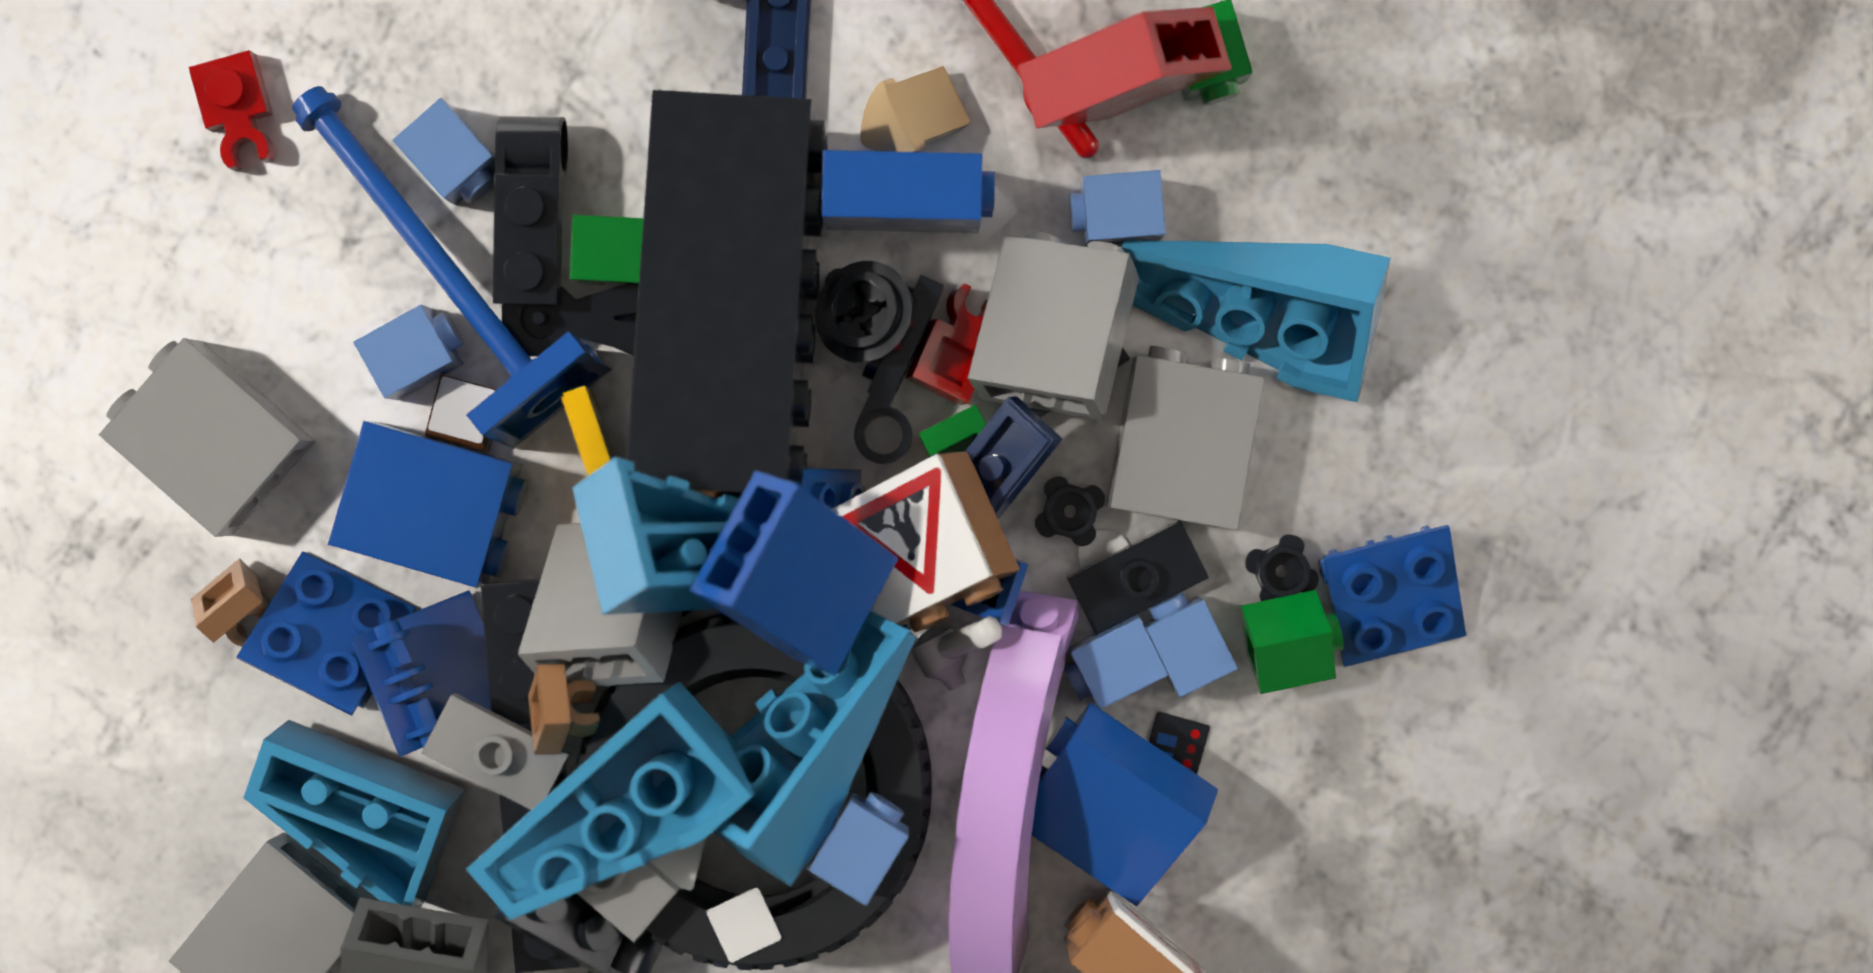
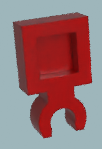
M247 50L188 67L205 129L212 132L225 129L226 134L220 144V155L226 167L233 171L242 170L239 149L244 143L249 141L255 143L260 160L266 163L274 161V145L265 133L258 130L256 124L257 119L273 115L257 55Z
M965 283L955 287L947 298L946 310L950 319L949 323L938 318L929 321L905 378L959 405L968 404L975 390L968 380V375L978 340L977 336L981 329L988 300H985L978 316L970 314L966 309L965 301L971 286Z

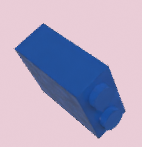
M823 150L822 218L827 230L979 233L981 217H992L995 171H982V153Z
M363 421L328 545L475 588L481 587L480 585L489 583L490 576L499 578L504 569L510 547V542L502 539L508 515L517 516L519 514L527 490V480L519 478L523 464L380 422Z
M755 471L689 591L792 659L836 676L877 597L883 590L884 584L894 568L898 557L800 485Z
M1090 702L1075 722L1065 717L1045 745V749L1051 754L1041 767L1032 836L1137 907L1207 824L1219 789Z

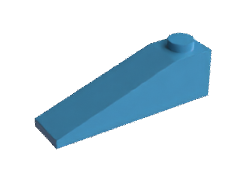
M1124 240L1121 248L1125 253H1130L1139 276L1133 306L1182 331L1197 328L1226 343L1224 352L1241 361L1246 354L1279 370L1276 378L1294 388L1358 402L1382 309L1391 258L1330 244Z
M870 611L836 676L805 664V673L781 694L777 695L771 689L754 704L759 712L734 734L730 735L723 730L755 795L712 833L748 860L790 887L831 832L916 639L910 630Z
M679 682L661 693L466 870L504 914L512 920L580 892L584 888L622 872L626 873L665 854L703 841L753 797L755 793L724 731L684 685Z

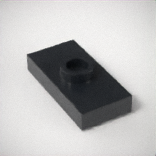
M1177 520L1066 578L1095 635H1098L1208 579L1209 576L1182 522Z

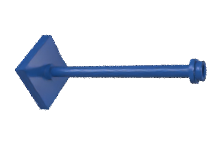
M316 86L307 90L297 98L292 106V110L297 115L296 123L305 132L315 129L319 132L510 373L511 376L506 383L467 413L466 416L482 436L514 449L564 408L561 397H564L563 393L583 386L589 388L609 372L611 368L596 349L587 343L583 344L578 337L569 331L538 357L531 359L337 115L341 108L339 98L334 93L327 92L322 86Z

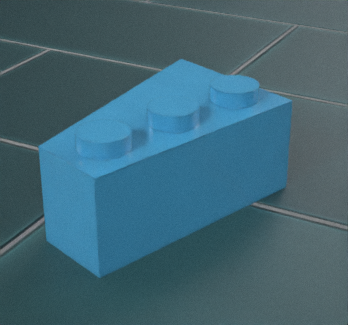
M618 457L613 458L573 487L602 615L716 609L689 590L739 502V498L724 494L716 499L690 490L689 481L670 476L663 481L634 471L633 462Z
M288 720L263 739L243 798L307 850L311 846L339 867L343 871L340 876L353 887L357 888L361 885L380 901L420 908L428 895L466 789Z

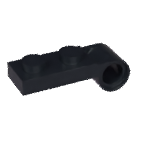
M499 116L497 120L494 174L493 304L561 306L563 175L566 173L568 164V129L565 117Z
M920 275L915 288L907 285L910 292L916 298L912 302V318L915 326L907 330L901 341L902 349L891 351L880 359V363L867 362L862 373V377L872 382L867 391L869 394L868 399L855 425L854 440L859 452L866 459L878 464H891L900 460L906 455L912 444L913 433L908 419L902 412L891 407L944 291L943 284L923 275ZM879 417L894 419L902 429V441L899 447L888 454L875 453L869 448L865 439L868 425Z
M577 893L512 920L498 906L493 915V918L588 970V973H651L663 946L652 939V933L648 930H645L635 942L631 941Z

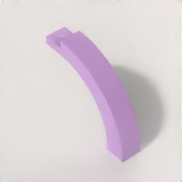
M1020 591L1008 626L1001 625L1002 638L993 643L975 713L957 816L949 904L951 973L1020 972L1029 940L1028 872L1038 784L1052 712L1079 618L1078 600Z

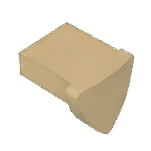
M942 66L896 82L893 78L879 82L870 95L864 109L860 140L865 147L873 151L919 152L925 149V144L955 134L971 124L945 67Z

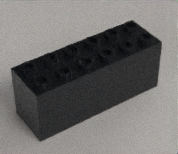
M652 90L626 457L627 461L634 463V471L663 481L670 476L689 481L690 490L716 499L724 494L740 499L755 471L798 485L803 484L804 469L808 467V453H805V446L797 445L798 427H810L812 389H809V380H801L802 363H814L816 325H813V315L805 314L806 300L818 299L820 262H817V249H809L810 236L822 237L823 230L821 185L814 184V174H823V150H828V136H825V120H815L812 99Z

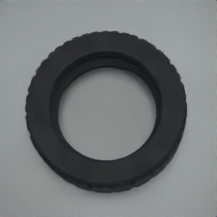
M724 613L712 615L688 624L677 630L672 643V653L664 682L611 685L606 690L593 712L599 713L600 717L596 733L583 737L577 766L580 767L661 693L679 682L684 685L692 696L713 685L738 678L765 677L793 683L805 673V664L792 659ZM897 680L864 754L863 764L866 776V798L870 792H873L899 807L904 812L900 822L909 826V837L867 905L854 899L819 876L805 885L790 891L773 895H762L781 935V940L735 962H729L707 916V911L741 894L715 888L696 877L693 889L686 890L680 888L646 928V930L652 933L654 941L670 948L671 951L681 956L686 952L692 955L694 961L703 964L708 963L715 967L727 968L730 964L736 965L738 970H772L774 965L782 964L785 968L795 966L799 963L818 959L821 953H831L841 948V946L858 937L861 930L872 926L893 904V899L903 890L917 864V859L922 851L927 835L932 796L931 762L926 735L921 720L915 711V706L899 680Z

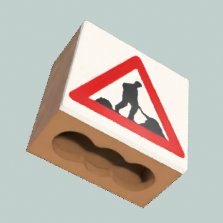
M968 451L936 454L832 509L898 557L873 608L876 614L898 625L910 623L913 632L924 630L949 618L946 606L964 598L967 606H971L1003 591L999 580L1020 570L975 466L968 455Z
M1108 887L1095 902L1090 897H1086L1073 910L1064 924L1069 930L1064 937L1070 962L1082 973H1207L1203 966L1123 897Z

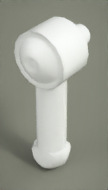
M987 616L956 631L953 630L952 626L949 628H932L920 635L911 651L925 677L941 680L951 691L965 683L961 668L967 654L980 648H985L1001 639L1002 627L997 619Z

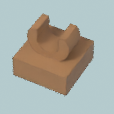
M240 558L191 598L195 627L213 643L226 633L227 638L233 644L243 647L248 636L245 628L238 622L247 615H255L261 618L269 605V602L261 595L257 574Z
M564 664L537 665L528 695L534 755L561 754L567 734L576 737L593 735L596 733L600 721L599 713L582 714L572 707L575 703H592L596 686L594 682L588 680H576L567 685Z

